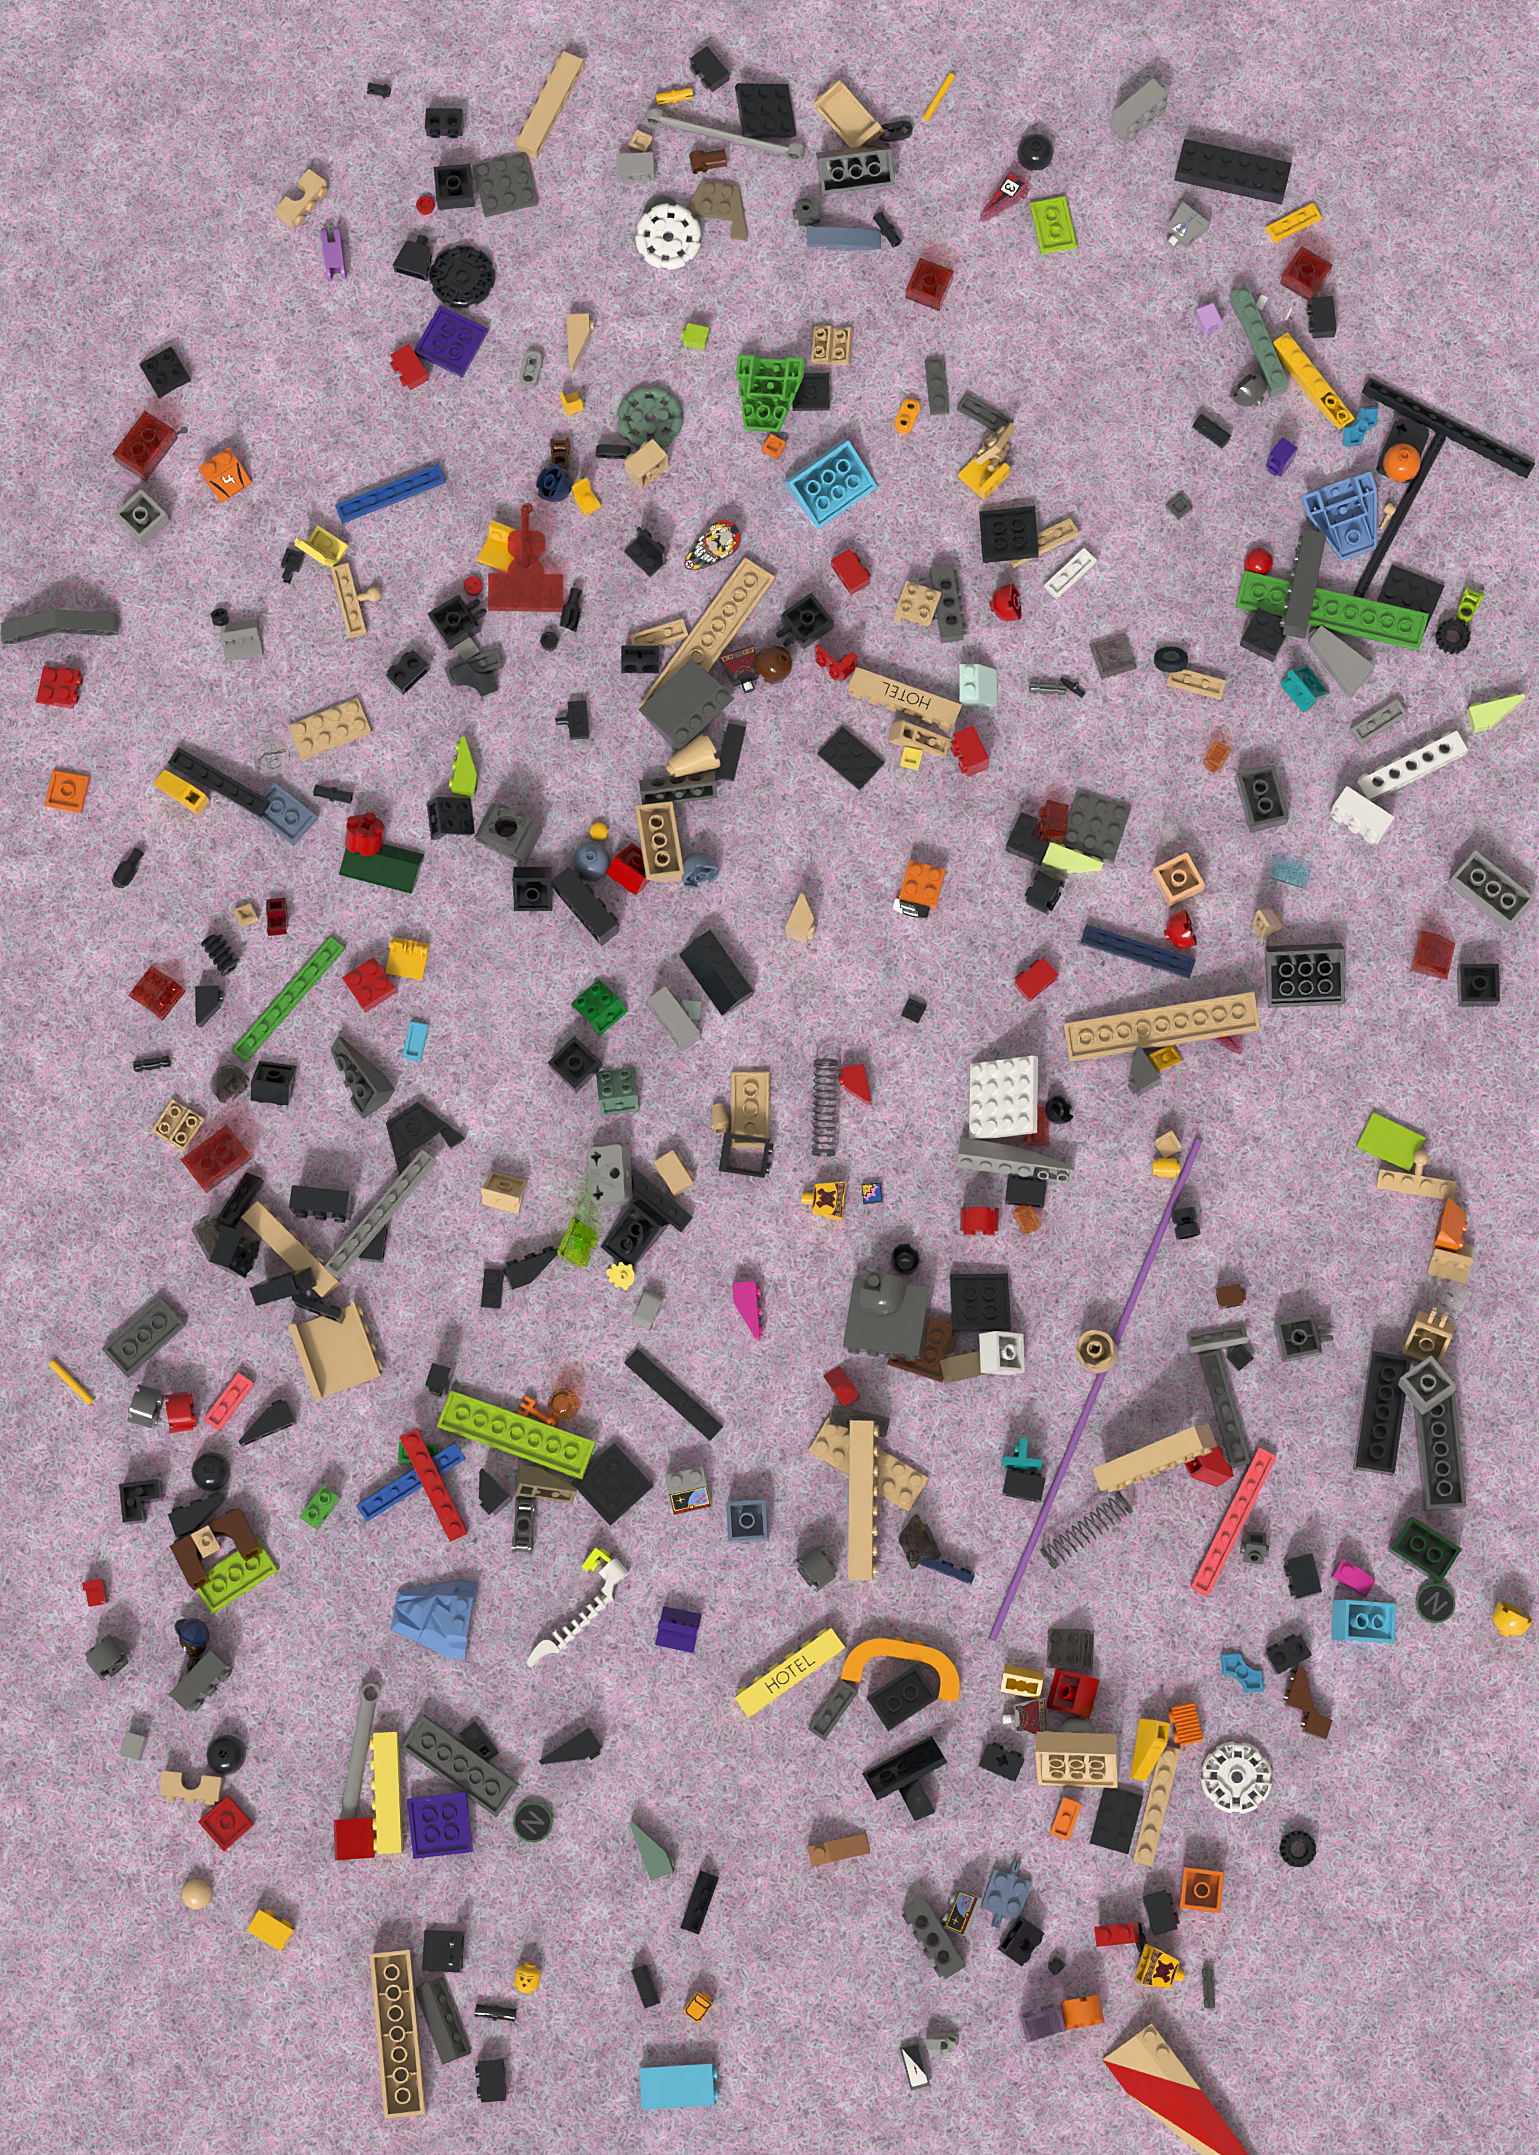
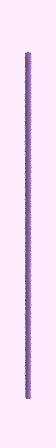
M1195 1138L1112 1338L1117 1347L1171 1218V1212L1175 1209L1202 1144V1141ZM1107 1371L1098 1373L990 1633L989 1639L996 1641Z

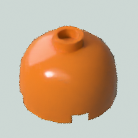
M1400 443L1389 448L1384 456L1382 465L1389 478L1398 482H1406V480L1413 479L1419 472L1421 458L1415 447L1410 444Z

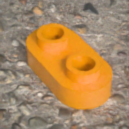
M909 398L902 403L894 423L896 431L900 434L909 433L915 424L920 412V404L916 399ZM913 405L914 408L909 409L908 406ZM905 421L907 424L901 425V422Z

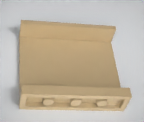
M354 1301L351 1302V1306L342 1309L345 1316L342 1324L321 1316L300 1325L294 1323L288 1326L315 1400L381 1376L380 1371L383 1370L380 1359H375L374 1353L377 1351L374 1342H369L367 1336L370 1334L367 1323L363 1324L361 1317L364 1316L361 1306H356Z

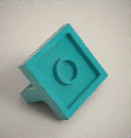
M1307 664L1291 669L1287 673L1288 677L1280 683L1303 713L1309 710L1318 700L1330 694Z
M1020 1438L1019 1442L1015 1443L1014 1457L1003 1456L1001 1468L1040 1471L1042 1459L1027 1458L1028 1438Z

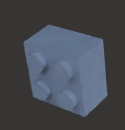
M766 1500L726 1502L729 1544L768 1541Z

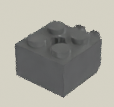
M1313 1314L1277 1321L1273 1325L1282 1363L1321 1355L1320 1343L1334 1340L1333 1335L1318 1336L1317 1331L1328 1330L1331 1328V1325L1328 1323L1316 1326ZM1295 1335L1302 1337L1300 1343L1294 1340Z

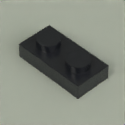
M484 1269L481 1308H501L503 1270Z

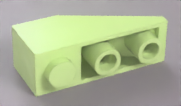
M1513 693L1504 699L1493 698L1488 703L1482 704L1477 702L1470 705L1471 707H1469L1467 715L1472 732L1476 733L1492 729L1523 702L1525 695Z
M1050 842L1041 865L1043 868L1063 874L1101 871L1104 863L1097 857L1083 855V852L1080 850H1070L1065 848L1066 846L1062 843Z

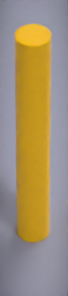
M949 73L923 115L922 118L924 120H930L954 80V74Z
M55 1360L50 1362L49 1366L88 1405L95 1401Z

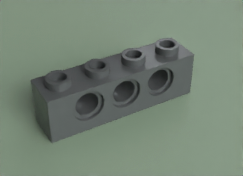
M953 564L930 567L932 589L941 592L936 608L941 643L964 640V634H967L966 623H962L961 617L964 616L963 605H959L958 599H961L960 587L956 588L955 581H958L957 570H953ZM943 583H948L951 587L948 589H944L941 587V585ZM952 601L953 605L948 607L944 605V602ZM953 618L956 620V623L949 624L947 620Z
M714 770L680 777L668 776L639 780L642 805L671 801L673 804L718 798Z
M924 1896L903 1909L905 1913L902 1914V1917L907 1925H913L915 1931L912 1933L918 1943L922 1941L926 1948L923 1951L928 1960H934L936 1966L933 1968L939 1978L943 1976L947 1979L966 1967ZM921 1915L925 1916L928 1920L927 1925L923 1928L916 1924L917 1917ZM935 1933L938 1936V1942L935 1945H930L927 1942L928 1934ZM945 1950L949 1954V1959L942 1963L938 1960L937 1955L940 1951Z

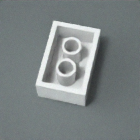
M1346 786L1336 800L1330 812L1336 822L1345 823L1351 832L1355 834L1360 833L1364 836L1365 841L1377 845L1395 818L1348 786Z

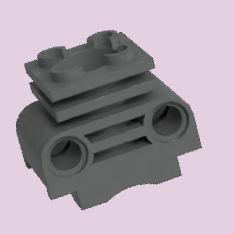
M497 802L496 805L491 804L474 839L476 842L483 844L484 847L526 865L543 831L539 825L532 822L531 817ZM511 826L517 829L510 837H501L499 835V832L505 827Z

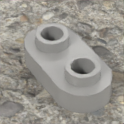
M536 351L527 352L523 358L519 380L525 388L534 387L539 379L542 357ZM536 360V363L530 364V361ZM527 377H532L531 381H526L525 379Z

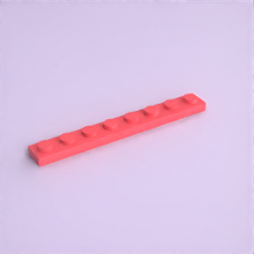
M1260 1447L1258 1448L1190 1589L1206 1597L1209 1596L1277 1457L1276 1455Z

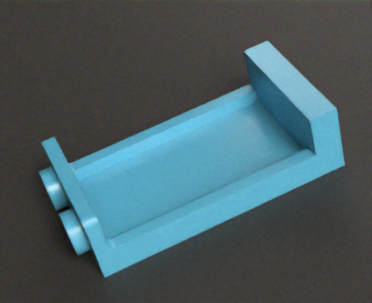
M713 2063L639 2068L642 2110L715 2105V2101L719 2100L718 2088H714V2080H717V2067H713Z

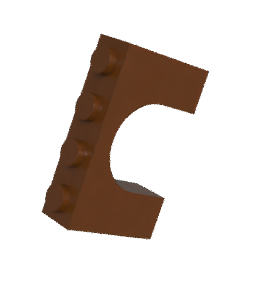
M239 1507L227 1511L220 1518L212 1519L206 1525L209 1526L214 1537L225 1536L231 1538L245 1561L263 1553L245 1515ZM196 1528L191 1532V1534L197 1532L202 1528ZM190 1534L176 1539L174 1544L170 1545V1548L188 1585L193 1590H196L211 1580L203 1566L201 1553Z

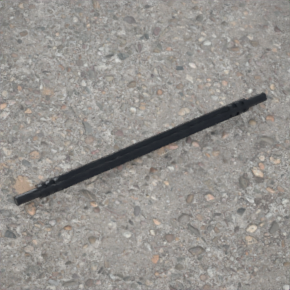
M1440 433L1435 435L1420 464L1419 472L1412 479L1354 590V597H1364L1446 440L1444 435Z

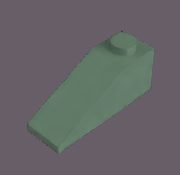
M634 1822L630 1823L650 1880L652 1881L673 1873V1867H676L672 1855L668 1856Z

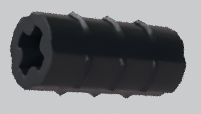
M1203 414L1197 418L1192 426L1199 434L1201 433L1221 449L1225 447L1232 437L1225 429Z
M647 1964L631 1970L644 2009L661 2003Z

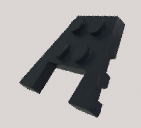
M416 1102L386 1122L399 1176L411 1163L406 1155L437 1134H441L450 1149L465 1140L460 1133L452 1129V1127L419 1102Z

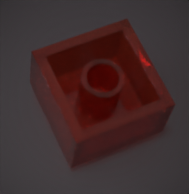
M1301 246L1282 274L1280 284L1310 301L1311 297L1317 295L1331 274L1333 264Z
M919 258L907 285L905 298L940 311L954 280V270Z

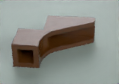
M1297 1667L1296 1671H1291L1289 1681L1292 1684L1290 1690L1286 1689L1283 1700L1286 1701L1285 1706L1308 1713L1307 1716L1303 1715L1300 1727L1303 1728L1302 1733L1326 1740L1332 1720L1322 1716L1314 1708L1306 1671L1301 1667Z

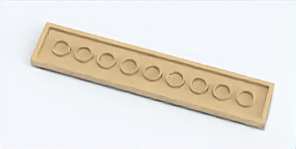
M744 557L638 707L640 708L691 659L709 673L719 660V656L724 653L774 583L776 577Z
M1254 992L1065 1023L1064 1029L1069 1061L1074 1062L1134 1052L1138 1046L1146 1050L1260 1031L1255 994Z

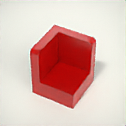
M103 1579L82 1582L89 1607L108 1604L105 1581Z

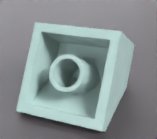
M959 664V704H962V707L997 706V670L980 664Z

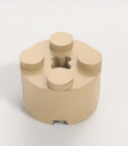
M1089 1330L1079 1337L1075 1352L1078 1360L1087 1370L1095 1374L1103 1373L1110 1370L1118 1361L1117 1345L1107 1333L1099 1330Z

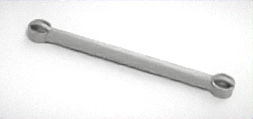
M647 110L644 119L650 126L660 127L665 125L783 154L792 161H802L805 153L804 148L798 145L790 144L784 146L752 137H743L740 134L666 117L656 110Z
M365 1683L359 1689L361 1701L340 1819H354L356 1816L375 1702L380 1697V1689L373 1683ZM372 1686L375 1690V1696L369 1701L367 1692ZM333 1845L331 1848V1856L335 1860V1849ZM335 1860V1861H338V1862H346V1861H348V1860Z

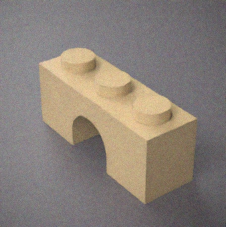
M310 169L297 182L299 189L305 193L304 197L298 201H293L286 196L275 209L276 216L293 229L303 223L307 212L313 211L317 200L323 198L328 191L326 181Z
M162 1770L159 1795H164L165 1800L176 1801V1797L184 1798L183 1802L195 1803L196 1799L204 1800L203 1804L215 1805V1801H221L224 1778L202 1775L200 1785L194 1790H189L184 1784L185 1773Z

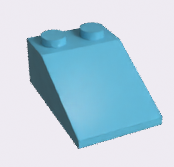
M1333 1600L1332 1640L1395 1643L1396 1603Z

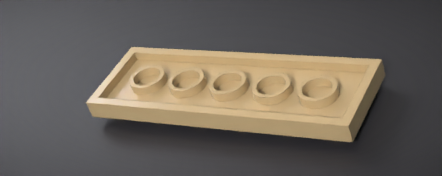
M828 1418L808 1452L849 1476L850 1430ZM879 1448V1457H876L875 1463L879 1465V1476H875V1484H879V1495L909 1512L929 1478Z

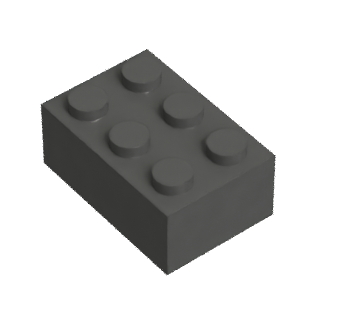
M1270 765L1237 773L1235 781L1249 832L1252 833L1287 824L1289 817L1275 766Z
M209 1650L169 1695L184 1710L189 1712L194 1710L197 1712L204 1703L202 1701L205 1697H211L218 1688L216 1686L220 1681L225 1682L231 1676L230 1671L232 1668L216 1652Z

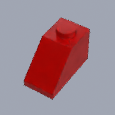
M864 1064L841 1068L842 1074H838L840 1086L844 1085L845 1091L863 1103L870 1105L871 1097Z
M840 1366L823 1376L843 1409L860 1399L856 1388Z

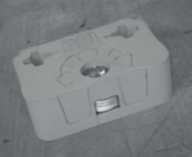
M619 1144L590 1148V1152H587L590 1201L601 1207L630 1203L632 1200L630 1150Z

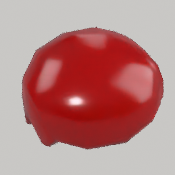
M1263 548L1252 549L1244 559L1245 571L1265 576L1273 565L1272 555Z

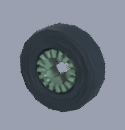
M1163 647L1157 650L1154 655L1155 667L1163 672L1175 673L1182 671L1188 663L1187 653L1178 647Z

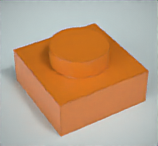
M770 434L761 451L778 460L787 442Z

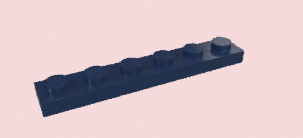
M1087 924L1080 943L1190 979L1196 959Z

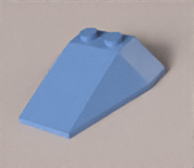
M1371 471L1343 479L1301 496L1307 516L1319 532L1327 533L1326 541L1341 561L1377 548V488Z

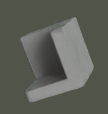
M126 1732L119 1754L141 1761L148 1738Z

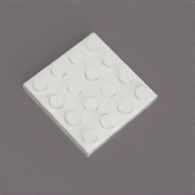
M1037 1056L970 1064L969 1139L982 1140L1037 1133Z

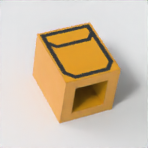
M704 1991L701 1994L696 1992L683 2012L699 2024L713 2005L711 2002L712 1997Z

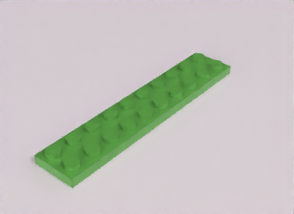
M1245 571L1235 608L1256 613L1259 607L1282 619V616L1287 615L1284 607L1286 600H1290L1291 596L1287 595L1289 583L1293 584V582ZM1316 588L1308 625L1314 627L1322 625L1327 630L1419 651L1429 614Z

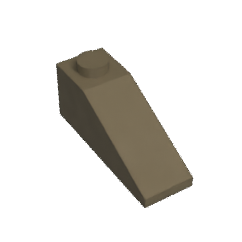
M519 1465L515 1476V1495L573 1503L577 1488L539 1467Z

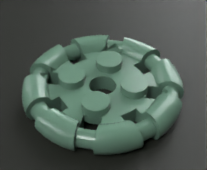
M658 386L637 388L628 394L629 396L620 403L617 411V417H619L617 422L618 429L624 439H628L630 444L637 448H640L647 441V436H654V441L661 448L665 447L681 431L683 425L681 404L675 396L672 397L670 392ZM653 395V399H646V396ZM664 400L668 402L666 406L662 404ZM634 401L638 403L635 408L631 406ZM648 414H653L656 418L653 422H647L645 417ZM669 415H674V419L669 420ZM626 417H631L632 422H627ZM665 429L669 430L667 434H663L662 432ZM636 430L639 434L635 436L632 432Z

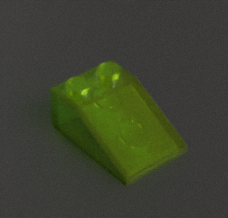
M572 1217L557 1251L560 1261L580 1270L584 1266L587 1267L591 1260L589 1253L591 1249L595 1250L599 1241L597 1232L577 1218Z

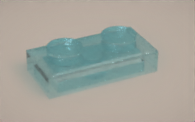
M1275 859L1269 878L1306 889L1311 870Z

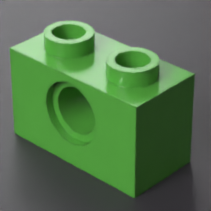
M322 1486L299 1517L318 1531L341 1498L325 1486Z

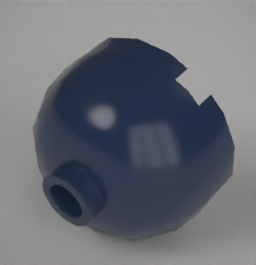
M550 464L548 469L544 468L539 474L536 487L539 488L538 496L549 502L563 501L568 497L573 486L570 473L557 464Z

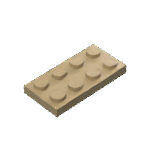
M358 698L288 725L302 761L372 733Z

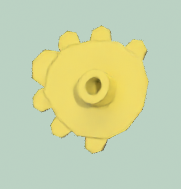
M622 1262L619 1263V1266L612 1264V1269L606 1271L607 1276L610 1277L608 1279L609 1282H614L616 1288L620 1286L627 1290L635 1279L632 1265L626 1266Z

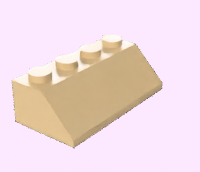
M673 802L635 806L646 880L658 882L682 880L681 877L684 871Z

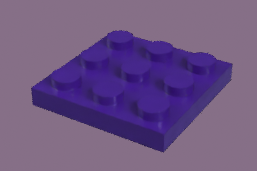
M439 305L414 349V353L463 378L489 330Z
M467 1792L407 1799L413 1859L473 1852Z

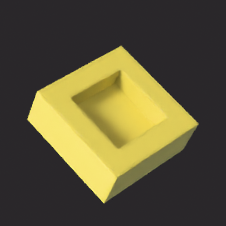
M904 747L900 766L919 770L923 750Z

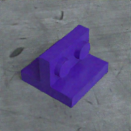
M663 1606L661 1619L658 1622L655 1645L694 1653L702 1614Z

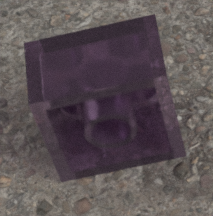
M1053 2004L1042 2006V2011L1035 2013L1034 2010L1022 2013V2018H1019V2022L1027 2043L1066 2031L1059 2006L1054 2007Z

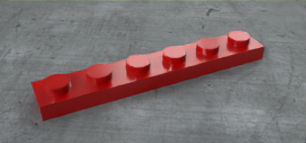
M418 1428L400 1435L399 1438L449 1541L451 1542L468 1534Z

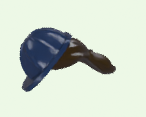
M195 1618L188 1620L180 1619L174 1625L175 1631L179 1636L180 1645L189 1655L188 1672L199 1662L200 1655L205 1651L210 1637L206 1623Z

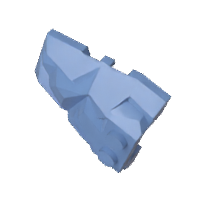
M454 1580L399 1590L397 1592L391 1630L420 1643L445 1658L466 1661L469 1643L467 1636L473 1602H476L479 1583Z

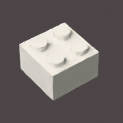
M1000 1331L979 1334L981 1373L999 1375L1025 1373L1023 1334Z

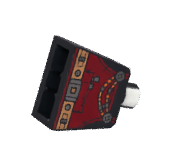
M754 645L719 656L720 663L733 687L742 685L744 693H750L755 690L752 681L759 679L754 666Z

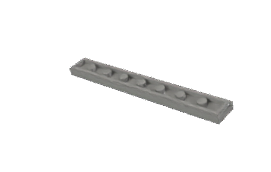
M421 1149L324 1265V1268L340 1279L438 1162L437 1159Z

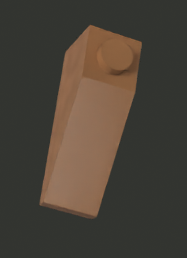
M865 1833L807 1847L812 1867L870 1853Z

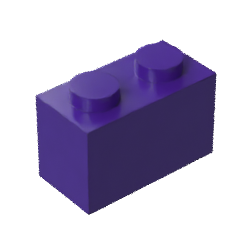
M1282 437L1269 454L1266 464L1268 472L1274 476L1278 475L1281 477L1294 461L1297 447Z

